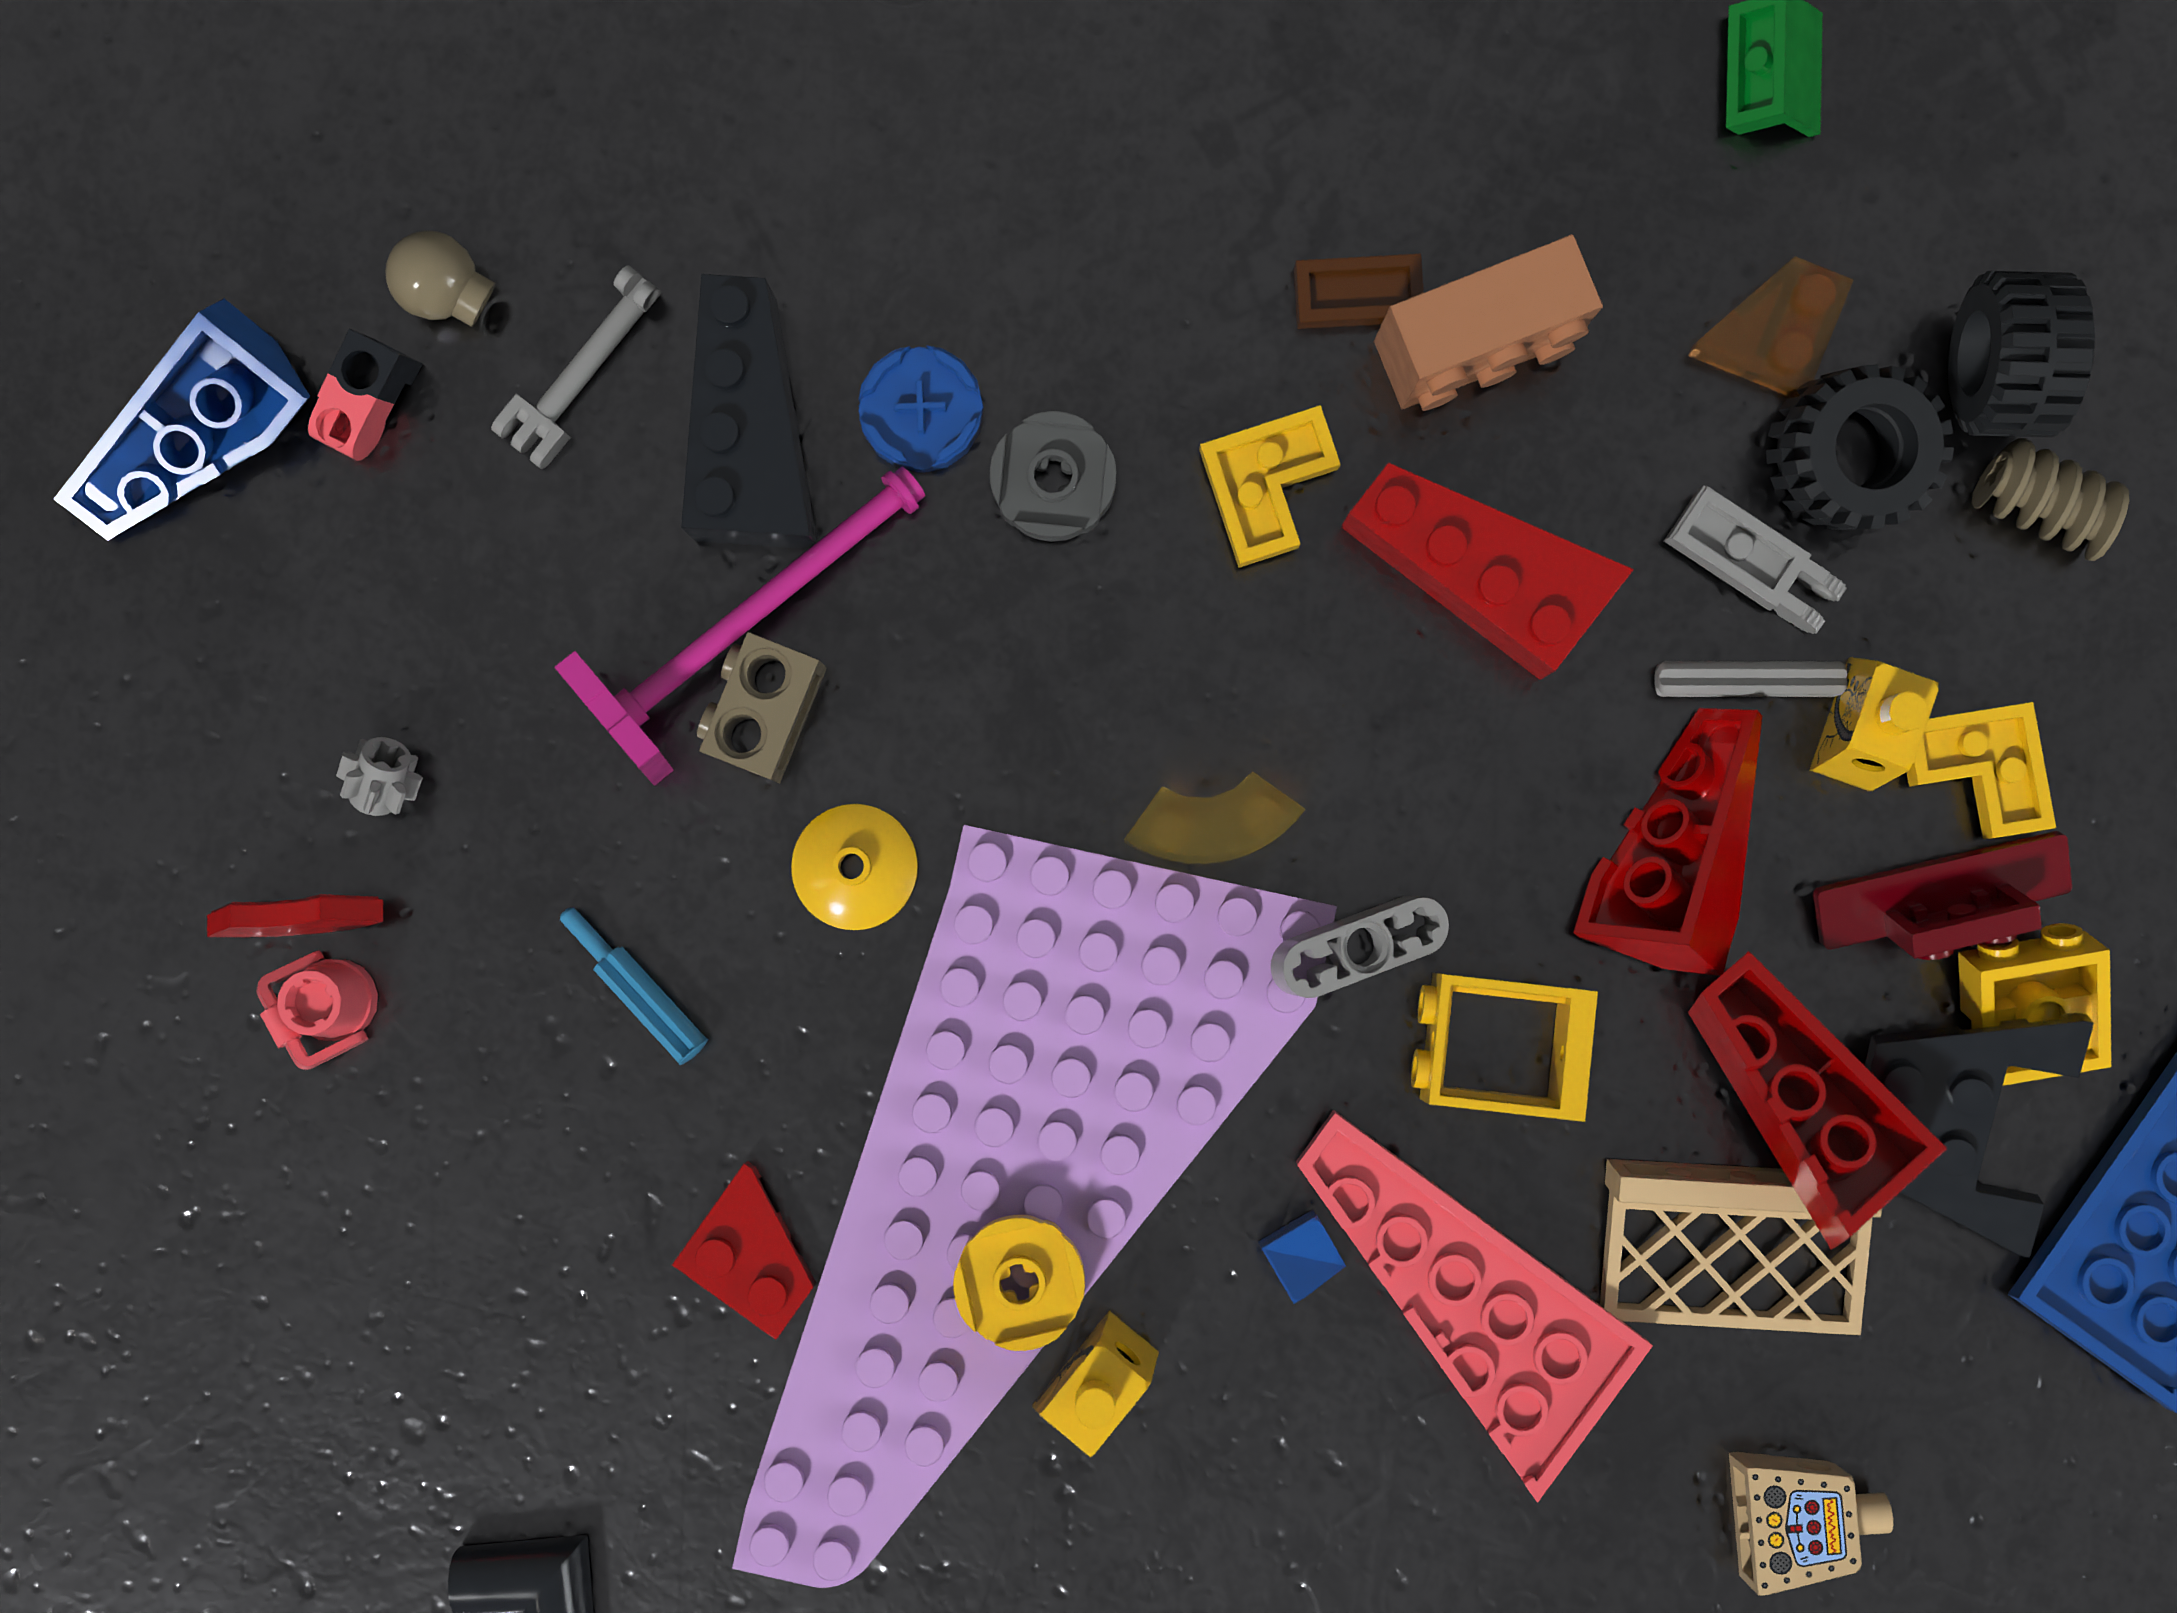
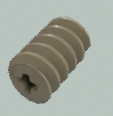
M2027 438L2014 440L1998 453L1983 472L1972 496V504L1976 509L1981 508L1992 495L1997 497L1993 515L1998 519H2004L2015 506L2019 507L2016 526L2021 530L2028 529L2038 517L2042 518L2039 537L2045 541L2051 540L2061 528L2066 529L2062 540V548L2068 552L2074 551L2084 539L2089 540L2084 554L2085 559L2088 561H2096L2104 556L2120 532L2129 506V490L2125 484L2119 481L2106 483L2104 476L2097 471L2088 470L2082 473V467L2078 462L2074 460L2059 462L2057 454L2050 449H2040L2035 452V445Z

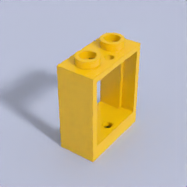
M1432 973L1431 986L1422 985L1419 995L1418 1022L1427 1024L1425 1050L1416 1049L1414 1052L1411 1071L1412 1087L1421 1088L1420 1100L1430 1105L1585 1122L1598 991ZM1453 992L1557 1003L1548 1097L1443 1086Z

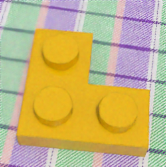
M1321 405L1200 444L1199 451L1238 567L1240 568L1299 548L1300 541L1282 488L1336 471L1341 465Z
M2033 702L1928 719L1914 763L1910 770L1906 772L1909 787L1972 777L1983 839L2056 828Z

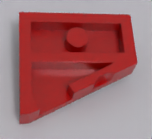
M747 1161L740 1168L672 1266L776 1340L814 1288L816 1281L803 1256L797 1253L790 1239L791 1233L780 1212L776 1213L759 1180L761 1177L755 1165Z

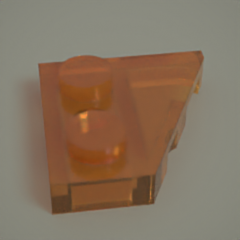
M1795 256L1691 347L1688 356L1792 398L1799 397L1796 389L1807 381L1814 380L1853 279Z

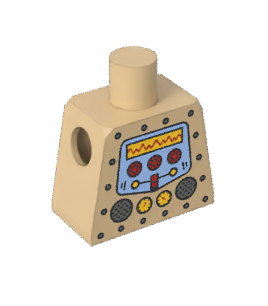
M1744 1452L1729 1453L1739 1576L1758 1596L1770 1595L1856 1573L1862 1566L1859 1535L1891 1533L1893 1530V1513L1887 1495L1884 1492L1856 1494L1852 1476L1835 1463Z

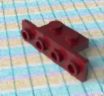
M2053 831L1817 887L1813 892L1819 941L1826 949L1832 950L1888 937L1914 959L1919 958L1923 960L1943 959L1952 955L1955 949L1980 943L2001 945L2012 942L2017 938L2018 934L2042 929L2040 905L2035 901L2071 892L2072 878L2068 838L2059 831Z

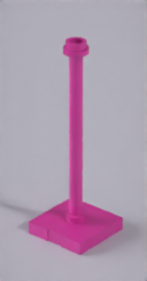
M900 467L894 473L888 471L881 476L886 488L631 692L623 688L613 696L576 651L554 668L655 786L674 770L640 728L642 724L650 719L646 712L901 507L909 514L919 508L918 502L925 497V493L908 470Z

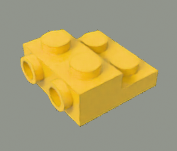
M2057 923L2043 927L2041 929V938L2020 942L2016 938L2012 942L2001 945L1980 943L1977 944V949L1958 952L1960 1010L1971 1020L1972 1029L1999 1026L2000 1021L2026 1018L2030 1023L2061 1019L2060 1014H2087L2094 1022L2081 1072L2111 1067L2110 949L2085 930L2083 931L2079 926ZM2008 1066L2003 1086L2063 1075Z

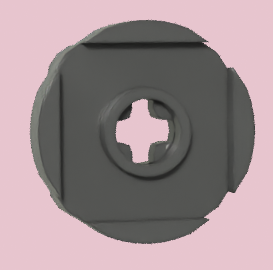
M1060 411L1041 412L1022 420L1023 424L1013 428L1008 435L1005 434L1000 440L991 459V489L1005 521L1019 529L1023 534L1045 541L1068 540L1093 530L1099 523L1100 518L1109 509L1115 494L1116 463L1108 444L1106 445L1102 436L1094 431L1092 425L1083 418ZM1049 461L1061 462L1062 472L1072 475L1070 483L1060 485L1056 493L1046 492L1045 483L1035 481L1036 472L1047 471Z

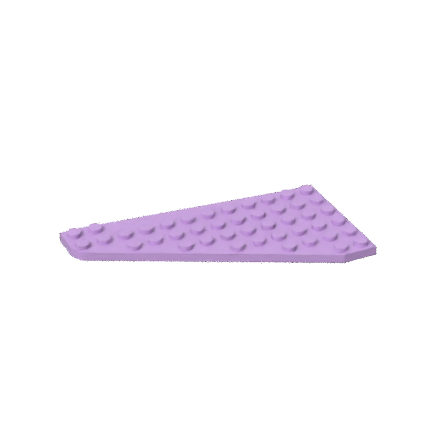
M963 825L950 888L746 1504L732 1569L816 1588H829L854 1579L869 1566L1043 1348L1040 1347L1027 1351L1006 1350L994 1345L995 1342L985 1339L978 1331L975 1333L964 1322L956 1305L953 1280L954 1272L965 1244L984 1225L1004 1216L1031 1215L1042 1220L1052 1221L1062 1229V1232L1078 1249L1085 1272V1296L1316 1007L1318 997L1304 998L1288 994L1276 985L1271 974V959L1277 947L1285 940L1333 923L1337 906ZM1300 953L1301 964L1293 968V976L1308 981L1307 970L1325 963L1326 956L1311 958L1302 956ZM1020 1264L1010 1266V1276L1001 1280L1003 1290H1014L1018 1300L1029 1298L1030 1286L1039 1283L1036 1273L1025 1272Z

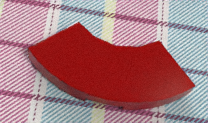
M320 894L303 899L275 902H232L211 911L207 915V937L294 936L366 927L383 922V899L373 896Z

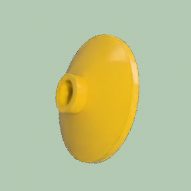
M863 804L841 805L818 815L805 827L799 836L792 856V879L795 890L803 905L822 922L845 930L869 929L893 918L910 899L918 875L917 853L906 829L890 814ZM850 854L858 855L864 864L862 873L854 879L845 877L841 871L842 860Z

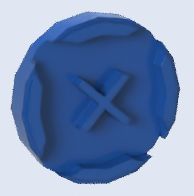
M909 346L893 350L873 365L861 384L859 395L860 404L858 412L865 438L879 457L897 468L904 467L908 471L921 473L947 468L968 453L980 434L984 407L977 379L963 360L943 348L927 346V348H910Z

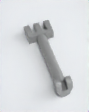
M629 265L622 268L614 280V286L623 295V298L537 404L533 407L518 394H515L491 426L493 432L501 438H506L520 422L524 423L511 440V446L521 454L527 452L539 437L543 438L530 457V461L540 469L547 467L571 438L554 424L642 314L651 307L662 293L659 288L642 278L640 273Z

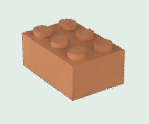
M1572 234L1390 306L1374 343L1401 409L1403 410L1420 403L1422 410L1426 411L1458 396L1456 388L1476 380H1478L1481 388L1488 387L1513 376L1517 372L1514 365L1537 357L1539 364L1543 365L1568 355L1575 350L1573 342L1589 333L1587 326L1602 309L1603 305Z

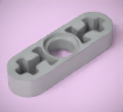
M1416 896L1400 897L1285 940L1277 947L1272 956V978L1276 985L1288 994L1304 998H1315L1437 951L1443 945L1448 935L1449 921L1444 908L1433 899ZM1413 914L1424 916L1425 925L1417 929L1418 937L1405 934L1392 937L1388 928L1400 929L1414 922ZM1365 928L1373 938V952L1367 961L1357 965L1348 956L1347 942L1355 930ZM1300 953L1302 956L1311 958H1322L1329 955L1331 962L1334 964L1322 963L1307 970L1308 981L1293 976V968L1301 964Z

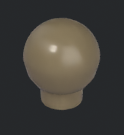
M418 231L402 238L393 247L386 263V282L394 300L408 313L428 320H441L453 316L473 327L496 284L475 271V264L470 254L453 237L438 231Z

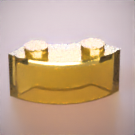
M1254 772L1249 774L1235 789L1211 798L1184 797L1161 787L1125 837L1124 843L1145 855L1168 863L1195 866L1220 864L1249 855L1270 844L1288 830L1306 809Z

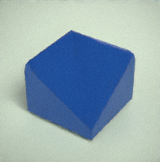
M1313 1209L1258 1241L1293 1304L1308 1296L1346 1267Z

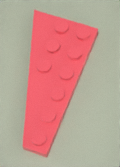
M1333 1110L1297 1159V1166L1339 1225L1347 1233L1367 1261L1371 1270L1381 1284L1384 1285L1408 1322L1538 1503L1653 1345L1634 1329Z

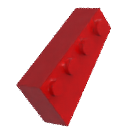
M1389 462L1349 512L1341 526L1346 532L1539 680L1557 670L1634 570Z
M1750 951L1709 985L1688 1011V1014L1831 1250L1854 1235L1947 1149Z

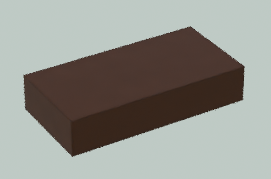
M1421 253L1296 260L1294 265L1297 329L1380 325L1390 306L1424 293Z

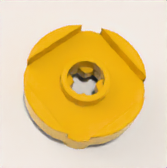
M1010 1215L998 1218L984 1225L964 1246L954 1272L953 1291L956 1305L964 1322L975 1333L978 1331L985 1339L995 1342L994 1345L1012 1351H1027L1043 1347L1056 1340L1067 1329L1068 1324L1075 1318L1081 1305L1085 1291V1272L1081 1256L1075 1244L1052 1221L1042 1220L1031 1215ZM1018 1264L1022 1265L1027 1273L1035 1272L1039 1283L1030 1286V1297L1018 1300L1014 1290H1003L1001 1286V1280L1010 1276V1266Z

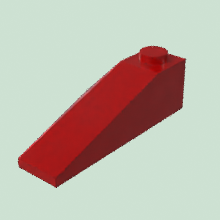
M1699 708L1660 767L1658 772L1661 782L1642 810L1635 807L1625 821L1624 826L1629 831L1610 860L1602 857L1592 872L1575 925L1574 934L1584 940L1662 969L1716 976L1723 974L1740 914L1763 717L1758 710Z

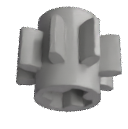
M376 737L368 741L360 739L355 754L351 752H343L336 774L338 778L344 780L340 796L342 798H349L353 807L368 815L382 816L391 812L395 815L399 814L404 799L409 801H415L423 778L419 774L414 773L418 757L411 755L402 743L391 738Z

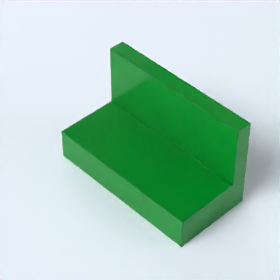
M1746 0L1729 6L1727 129L1740 135L1785 123L1808 137L1821 134L1823 12L1804 0Z

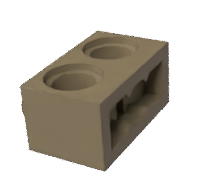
M747 632L743 644L734 643L724 661L721 678L727 680L719 703L710 702L702 715L697 730V737L703 739L699 751L780 784L827 667L815 658ZM770 661L781 662L785 668V680L782 686L772 693H760L755 684V676L758 669ZM747 719L756 720L761 728V739L758 745L749 752L738 753L731 741L735 726Z

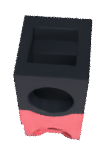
M349 328L317 395L319 398L309 419V435L313 439L356 461L363 460L378 444L385 428L386 419L405 383L412 386L423 363L370 336Z

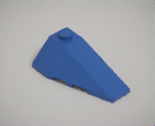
M223 298L196 314L62 487L54 500L105 539L109 540L200 485L221 475L224 471L269 447L307 402L310 395L278 342Z

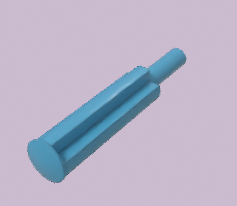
M574 907L567 908L560 915V921L599 962L593 969L596 974L672 1055L679 1065L694 1058L709 1039L696 1028L623 947H617L613 950Z

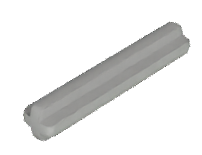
M1664 661L1656 666L1654 676L1655 690L1657 695L1661 697H1836L1842 695L1847 688V668L1840 661Z

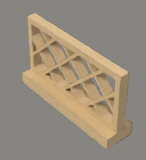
M1607 1159L1605 1185L1609 1189L1600 1305L1621 1321L1861 1335L1872 1218L1850 1237V1243L1829 1260L1810 1239L1819 1232V1229L1783 1169ZM1882 1209L1873 1217L1881 1218ZM1625 1210H1653L1666 1225L1636 1249L1624 1236ZM1664 1211L1680 1213L1671 1220ZM1702 1213L1718 1214L1730 1229L1700 1253L1681 1230ZM1728 1215H1739L1744 1217L1735 1224V1222ZM1766 1217L1783 1218L1794 1233L1764 1256L1746 1234ZM1793 1219H1808V1221L1800 1227ZM1676 1236L1695 1258L1668 1281H1665L1649 1264L1647 1259ZM1741 1240L1759 1262L1729 1285L1711 1263L1737 1241ZM1805 1243L1822 1262L1823 1266L1793 1289L1775 1267ZM1623 1245L1630 1255L1621 1262ZM1639 1265L1660 1286L1640 1304L1618 1302L1619 1282ZM1848 1265L1847 1278H1845L1840 1271ZM1706 1269L1724 1291L1705 1307H1688L1676 1292ZM1770 1272L1787 1291L1788 1295L1768 1311L1751 1310L1740 1296ZM1832 1277H1835L1845 1288L1843 1315L1815 1314L1806 1304L1805 1300ZM1670 1298L1677 1306L1662 1304ZM1733 1302H1735L1740 1307V1309L1726 1308L1730 1306ZM1800 1306L1805 1313H1791V1311Z

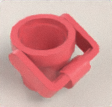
M318 950L264 975L257 985V996L265 1009L260 1014L278 1049L286 1047L294 1064L300 1069H312L368 1040L364 1029L370 1025L377 1011L378 992L373 978L364 967L350 960L325 959L321 950ZM286 980L278 993L277 999L271 986ZM302 1035H308L318 1040L339 1042L308 1056L300 1038Z

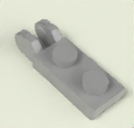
M1705 485L1697 490L1664 540V542L1769 611L1774 609L1778 616L1807 633L1817 634L1825 620L1814 608L1788 592L1795 579L1809 590H1812L1816 595L1834 602H1838L1847 589L1842 580H1839L1836 576L1831 575L1829 571L1810 560V553Z

